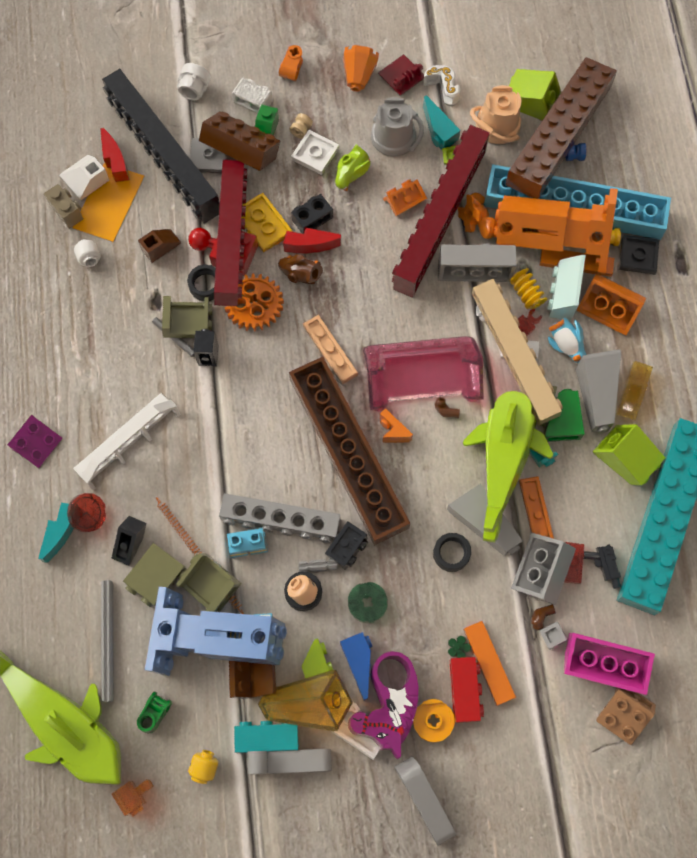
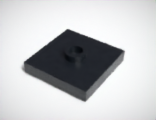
M623 235L619 270L656 275L660 240Z

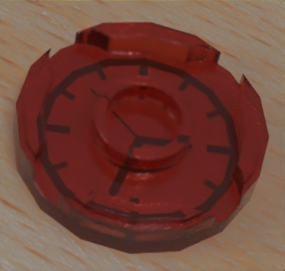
M93 493L79 494L71 500L68 506L67 517L69 523L80 532L98 530L106 519V506L103 500Z

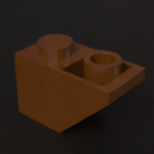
M171 229L152 230L140 238L138 243L142 252L153 263L180 245L181 241Z

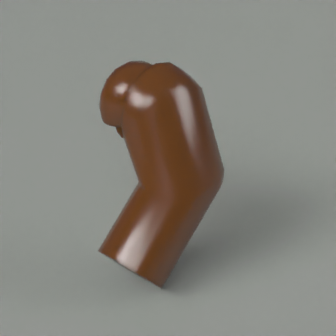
M443 397L436 399L435 409L442 417L459 418L460 409L449 408L446 404V399Z
M553 604L534 611L531 624L535 630H541L544 627L543 622L546 616L556 614Z

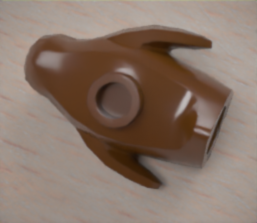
M300 254L284 257L278 262L279 269L293 283L315 284L323 273V267L319 261H310Z

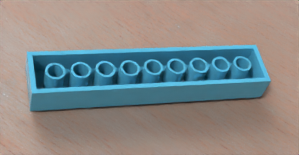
M492 164L484 201L485 207L498 209V204L502 202L504 195L532 197L505 185L510 167ZM553 176L539 198L570 202V207L592 209L593 204L604 205L605 195L610 194V188L618 189L612 230L620 228L622 233L659 240L662 239L667 230L671 203L670 197Z

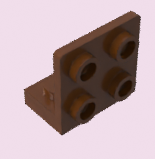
M229 661L230 698L251 699L275 694V665Z

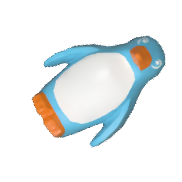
M565 317L549 327L554 339L549 336L548 341L554 349L567 354L575 363H579L582 356L586 355L583 329L577 320H574L575 328Z

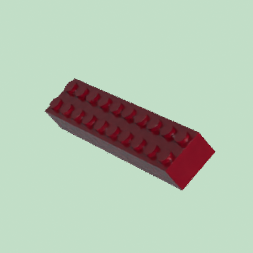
M471 124L467 131H463L460 138L461 143L460 145L457 144L453 151V159L448 160L445 168L447 170L446 173L441 174L438 184L440 185L438 189H434L431 194V203L426 204L423 211L424 216L422 219L419 218L415 229L417 230L415 234H411L409 237L407 250L403 249L401 253L400 264H396L393 269V290L411 298L414 297L486 153L490 132Z

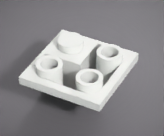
M90 155L85 156L59 175L80 200L109 181L105 168L95 157Z

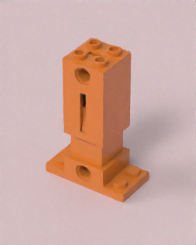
M610 188V194L605 195L604 205L593 204L592 209L570 207V202L504 195L502 202L498 204L495 214V220H497V226L494 229V237H497L496 244L562 252L564 246L586 249L585 254L597 255L595 265H599L598 272L606 273L618 189Z

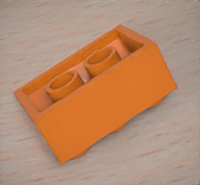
M596 273L576 311L627 335L646 298Z

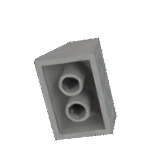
M531 532L511 589L556 605L576 548L563 541Z

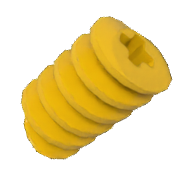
M529 268L515 273L510 279V283L514 285V290L518 291L517 295L521 297L522 303H525V308L535 309L543 305L548 299L547 297L541 298L544 292H537L540 286H533L537 281L536 279L530 280L533 274H526L529 271Z

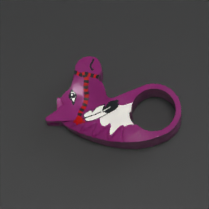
M391 651L384 653L375 661L370 673L371 682L381 704V709L374 710L369 715L363 712L353 714L348 721V729L356 736H363L374 740L380 746V750H390L394 757L399 759L401 757V744L411 729L417 710L418 680L410 659L400 652ZM393 659L404 666L407 679L401 690L390 689L381 683L377 672L380 662Z

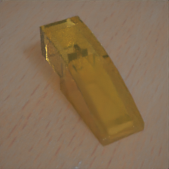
M637 361L632 362L617 415L636 421L653 369L652 366Z

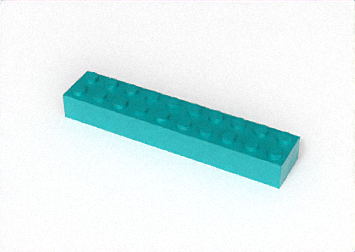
M679 418L673 425L664 453L666 458L659 468L616 600L654 616L662 610L697 498V424Z

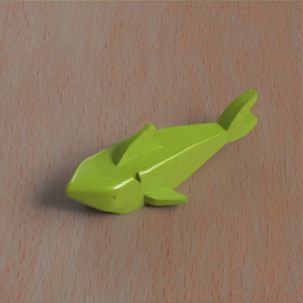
M0 650V676L28 725L43 744V746L27 753L25 759L46 764H54L60 761L73 776L86 783L120 784V746L111 733L98 721L102 713V706L97 685L91 684L89 686L83 704L80 706L61 692L17 667Z

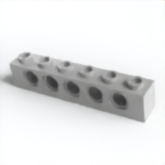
M224 493L219 513L221 521L227 525L238 523L243 524L242 526L248 529H254L255 526L263 528V531L273 532V530L281 531V534L287 536L299 534L304 539L320 538V541L331 543L337 537L340 523V514L226 493ZM241 508L247 510L243 516L236 515L237 511ZM264 512L266 516L263 519L258 520L255 518L257 513ZM282 515L285 517V520L282 523H276L274 521L275 518ZM302 519L304 524L297 527L294 525V521ZM321 522L324 527L321 530H315L313 525Z

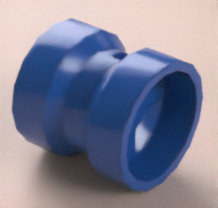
M586 143L573 145L566 156V161H573L574 159L585 161Z

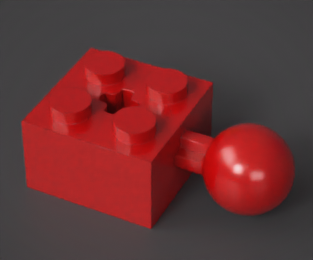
M204 228L193 229L188 236L190 246L196 251H204L207 248H211L212 251L209 255L211 265L216 267L217 239L212 238L210 233ZM245 232L244 243H241V245H244V257L240 256V259H243V270H239V273H243V276L247 274L258 248L257 236Z

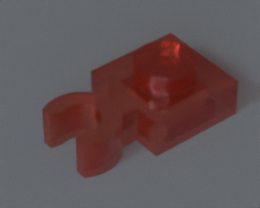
M535 309L529 311L527 318L523 314L518 318L520 324L518 327L526 336L535 330L536 326L534 324H538L542 319V315L538 318L532 316L535 313Z

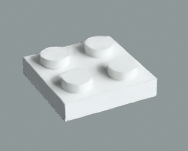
M308 130L291 155V160L322 175L339 150V144Z

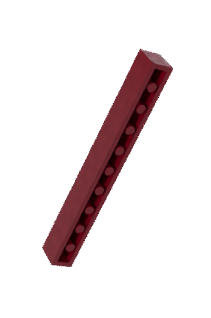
M223 160L214 306H238V299H242V287H239V284L243 283V273H239V270H243V259H240V256L244 257V245H241V243H244L245 232H241V230H245V219L242 217H246V206H243V204H246V193H243V191L247 192V181L244 179H247L248 168H244V163L238 160Z

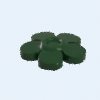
M458 636L457 642L454 638H451L448 641V645L453 648L448 650V654L451 657L457 654L458 658L466 657L465 652H469L471 646L465 643L466 639L464 636Z

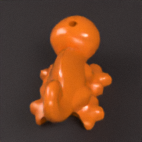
M477 192L471 195L467 194L465 207H458V217L464 220L465 232H474L475 226L478 224L480 234L484 239L494 237L497 221L493 217H489V212L485 205H483L485 197Z

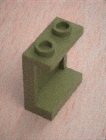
M163 296V338H195V331H201L202 329L212 331V320H208V316L212 315V304H209L208 297H205V302H171V296Z
M153 543L123 582L127 585L125 589L135 596L138 593L143 597L141 599L143 603L149 607L152 605L156 607L159 587L170 588L179 575L187 569Z
M207 553L196 554L191 559L189 568L179 575V581L176 585L179 588H184L205 606V611L221 612L242 583Z

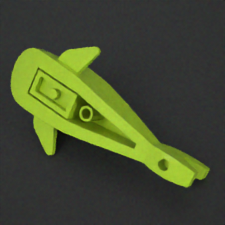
M510 391L500 395L495 402L494 408L489 410L487 423L478 425L463 440V445L466 447L486 443L488 506L485 514L483 541L496 542L501 529L504 509L525 467L530 450L532 449L548 459L553 458V452L544 434L535 429L536 419L532 414L530 399L518 391Z

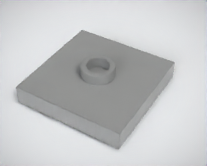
M192 138L190 159L200 172L222 173L223 160H226V154L200 142L199 138Z

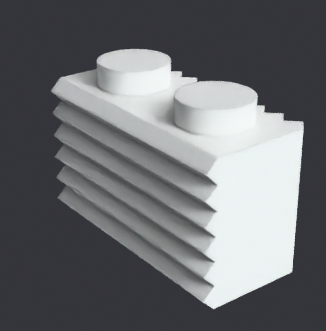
M244 77L232 92L233 102L258 113L261 104L270 106L271 102H273V94L268 87L257 85L253 80H247Z

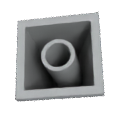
M620 349L583 355L575 369L591 432H608L615 422L621 361Z

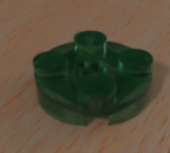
M373 582L356 585L348 596V608L351 615L363 623H374L381 619L388 607V599L384 589ZM370 597L372 598L371 603L373 606L366 608L362 600Z

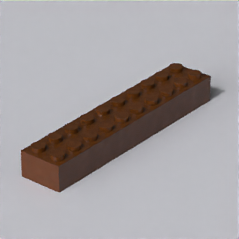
M585 57L509 169L506 186L532 198H540L612 87L617 70Z
M320 357L290 371V381L374 546L408 530L411 523L324 357Z

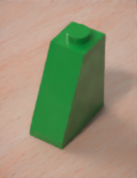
M572 389L561 390L556 399L560 400L563 409H561L562 412L559 417L547 423L544 432L547 442L581 440L584 436L578 390L572 391Z

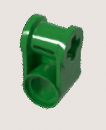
M154 691L137 719L138 728L147 734L155 732L169 711L172 701L165 700ZM146 718H152V726L145 729L143 721Z

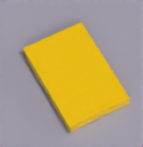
M263 192L246 202V204H243V206H246V217H242L245 219V229L248 233L257 236L258 246L263 253L282 242L286 231L293 232Z

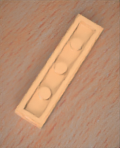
M319 315L303 323V327L342 385L358 376V372Z

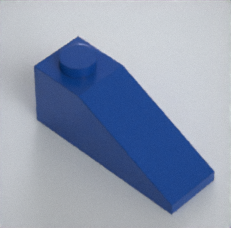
M363 632L340 641V645L363 701L368 700L370 648L373 646L369 636H364Z

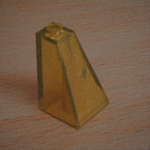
M331 670L276 687L275 694L262 696L258 702L260 710L268 721L328 731H338L353 704L337 670Z

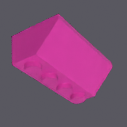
M569 633L565 650L564 674L647 695L655 654L576 633Z

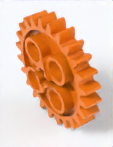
M252 273L251 278H248L245 274L243 283L239 284V287H242L243 296L242 299H238V305L245 304L243 308L226 306L225 312L228 313V319H232L233 324L238 323L239 328L245 325L246 331L253 327L255 332L257 327L263 330V325L270 327V321L276 323L275 317H281L279 311H283V293L279 292L280 286H275L274 280L269 282L268 276L262 279V274H260L258 278H255L254 273ZM249 289H254L252 293L246 292ZM264 297H270L268 301L262 300ZM255 312H261V315L255 316L253 314Z

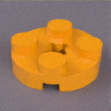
M437 699L426 700L417 707L413 721L416 733L420 738L428 742H440L446 739L451 734L455 724L451 708ZM431 715L439 718L436 727H432L430 723L428 724V719H431Z

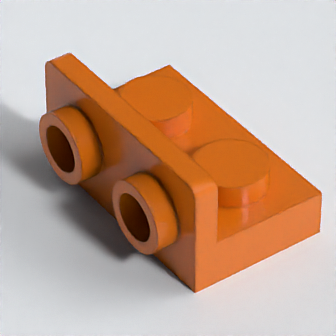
M409 179L401 184L402 188L397 190L395 187L386 192L387 196L383 199L388 201L395 216L427 199L418 179L414 181Z

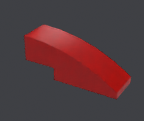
M100 128L103 159L106 167L111 168L115 182L130 180L128 169L116 141L104 128Z
M306 228L304 234L286 231L283 242L284 252L308 254L331 250L341 246V234Z

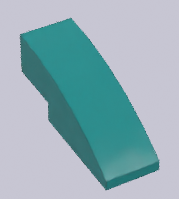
M61 502L57 520H48L38 557L42 562L48 563L65 545L75 527L70 515L73 504ZM74 505L72 517H75L73 520L77 523L78 519L76 518L79 517L81 509Z

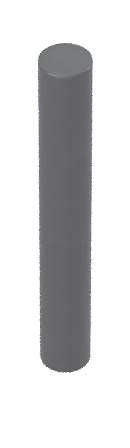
M155 317L152 323L162 331V321ZM170 338L191 357L195 356L194 349L182 338Z

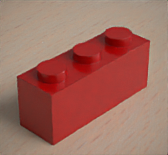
M476 657L451 658L449 665L455 723L480 722L481 717H484V707L479 702V696H482V685L478 683L477 675H480V663L476 662Z

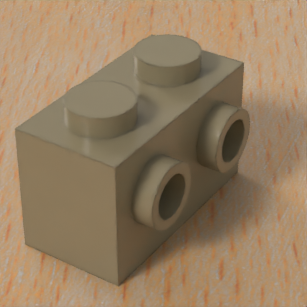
M57 184L43 193L49 205L69 229L84 219L80 213L81 206L76 200L72 201L70 199L72 196L66 188L62 189Z

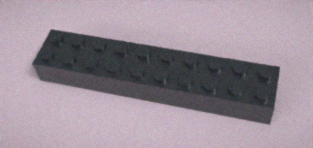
M119 68L102 78L104 83L102 88L108 96L106 99L109 105L116 108L115 111L120 119L124 118L128 130H133L136 140L139 144L143 143L144 150L148 156H153V161L157 168H162L163 175L167 181H172L174 190L177 194L181 193L187 207L191 206L197 220L201 219L205 224L218 216L220 209L218 194L122 70Z

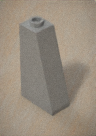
M480 483L450 503L447 510L483 539L488 500L487 491ZM503 515L500 533L496 542H486L505 556L508 553L512 555L521 549L519 545L523 540Z

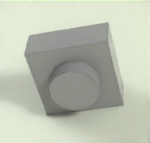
M555 622L540 630L549 650L568 641L559 622Z

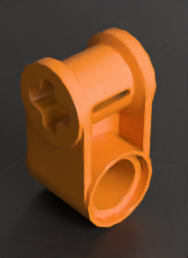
M292 45L287 49L284 60L279 68L280 77L293 81L297 80L303 64L301 47Z

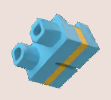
M263 528L227 534L231 558L248 556V552L250 555L268 552L266 535L263 532Z

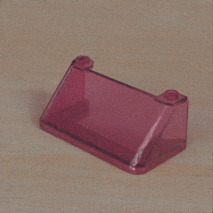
M461 336L378 344L363 348L370 410L382 411L388 406V402L453 395H463L469 402L484 399L483 356L473 337Z

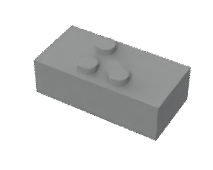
M488 243L482 245H441L438 259V281L486 282L494 279L495 282H510L516 268V245H491Z

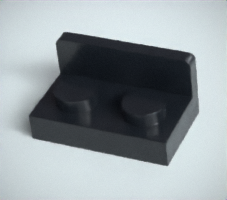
M347 521L325 552V555L341 565L344 570L348 566L351 568L357 560L355 556L359 550L363 551L368 544L367 534Z

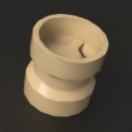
M299 113L295 119L296 122L291 125L289 130L295 137L303 139L307 129L311 128L313 121L309 116Z

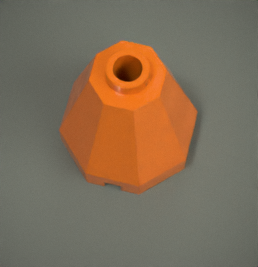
M353 45L352 49L349 50V46L345 47L343 62L347 86L352 91L359 92L365 89L378 63L379 53L376 52L374 54L373 49L370 47Z

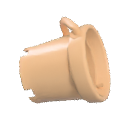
M501 85L492 88V92H488L484 105L476 106L470 111L472 119L476 122V127L490 132L489 143L500 145L520 139L518 133L521 127V97L518 92L517 94L513 92V88L510 86ZM480 110L476 117L475 112Z

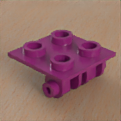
M31 414L7 446L39 468L62 440V437Z

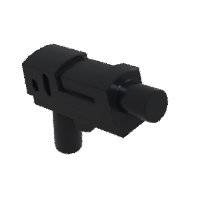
M607 544L606 546L597 547V552L583 551V559L594 560L595 566L601 567L604 581H611L613 589L621 588L619 580L621 574L618 572L613 546Z

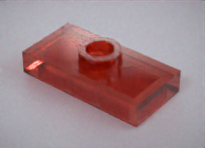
M565 542L576 548L564 582L581 584L584 544Z

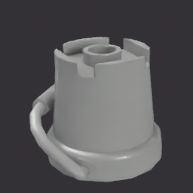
M393 97L384 100V104L379 105L377 113L373 118L375 123L371 132L372 144L377 151L384 155L399 156L408 151L413 152L424 134V126L418 113L412 109L410 104L408 106L404 103L405 100L402 98ZM413 119L418 122L420 128L417 140Z

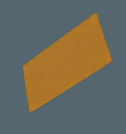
M104 163L103 167L106 170L109 181L88 195L80 211L84 219L72 228L113 242L144 175L128 170L130 180L115 182L111 168H107Z

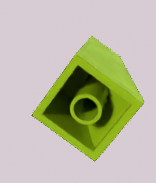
M516 69L509 84L513 88V92L520 94V112L542 121L561 94L559 82L554 71Z
M637 424L616 425L592 451L631 485H644L647 483L650 475L661 467V463L666 458Z

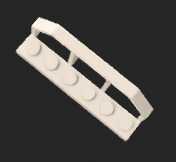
M160 393L73 469L94 491L96 487L92 484L91 480L115 459L125 464L126 462L121 454L142 436L150 442L152 439L148 431L171 411L179 417L181 414L178 407L171 399L167 400Z

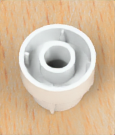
M184 64L178 78V92L189 100L195 101L202 98L211 79L210 73L198 64Z

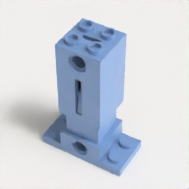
M159 587L145 665L146 671L170 676V671L174 665L173 655L188 657L189 652H194L209 659L280 665V660L284 656L283 639H285L287 634L285 623L272 616L201 611L200 616L191 615L181 610L184 604L182 594L167 587Z

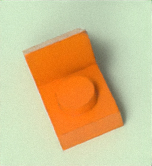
M385 408L380 413V423L385 429H390V431L383 436V443H409L412 440L413 434Z

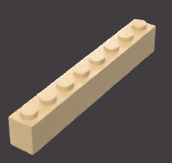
M491 279L473 287L472 296L521 392L530 399L532 414L535 416L538 425H541L559 417L562 412L561 409H563L562 404L558 398L555 399L553 395L554 389L551 383L546 381L543 367L537 364L535 360L537 358L532 348H529L526 334L520 331L517 317L513 316L510 312V303L507 299L504 300L500 284H496L494 279Z

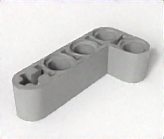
M331 749L247 752L248 774L332 771Z
M411 756L396 765L394 768L408 790L437 846L456 836L448 817L414 757Z

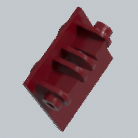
M404 54L378 72L400 96L424 79V74L422 73L423 66L420 63L414 65Z

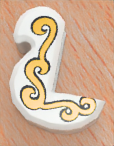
M435 65L425 71L424 86L440 83L444 103L455 105L459 101L460 86H455L456 76L452 68L446 65Z

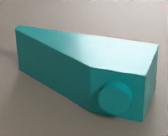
M427 95L424 96L423 109L433 144L441 150L442 148L450 147L459 140L461 130Z

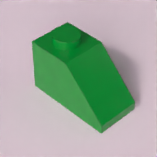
M261 104L255 120V127L266 134L274 136L279 122L278 109Z

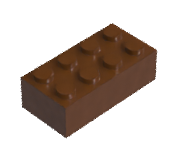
M221 111L202 122L199 136L200 142L258 171H261L276 160L281 142L275 136L260 131L259 128L245 124L243 120L235 119L229 116L228 113Z

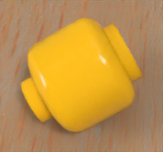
M202 750L201 753H195L188 769L191 779L200 784H207L208 781H212L215 777L219 761L211 751Z

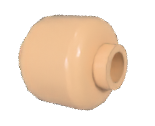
M305 575L293 578L287 589L288 595L299 605L312 603L318 591L316 584Z

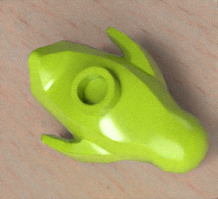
M356 144L352 151L342 156L338 162L335 185L344 191H348L349 184L363 176L371 164L368 154L359 145Z

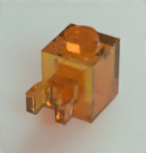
M146 779L139 786H136L134 781H129L111 795L124 816L131 814L134 817L143 810L142 806L147 803L142 795L153 788L154 785L150 779Z

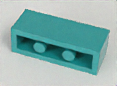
M281 720V724L273 725V721H260V725H252V722H239V726H234L235 753L299 750L298 724H294V720Z

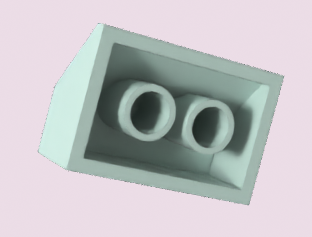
M586 255L562 259L559 261L558 266H554L552 277H555V282H552L550 287V293L553 295L552 299H549L547 310H550L549 317L557 319L566 317L569 321L572 320L579 304Z

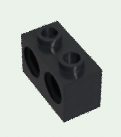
M322 194L311 197L305 204L295 207L291 212L292 221L300 232L304 234L306 228L317 229L333 218V208Z

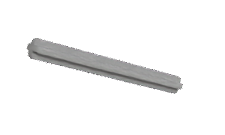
M111 580L101 582L102 702L104 703L113 702L114 700L113 582Z

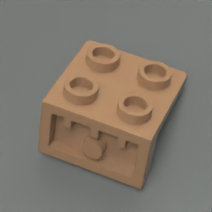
M616 687L615 694L599 714L596 721L632 745L655 715L656 704L637 692Z

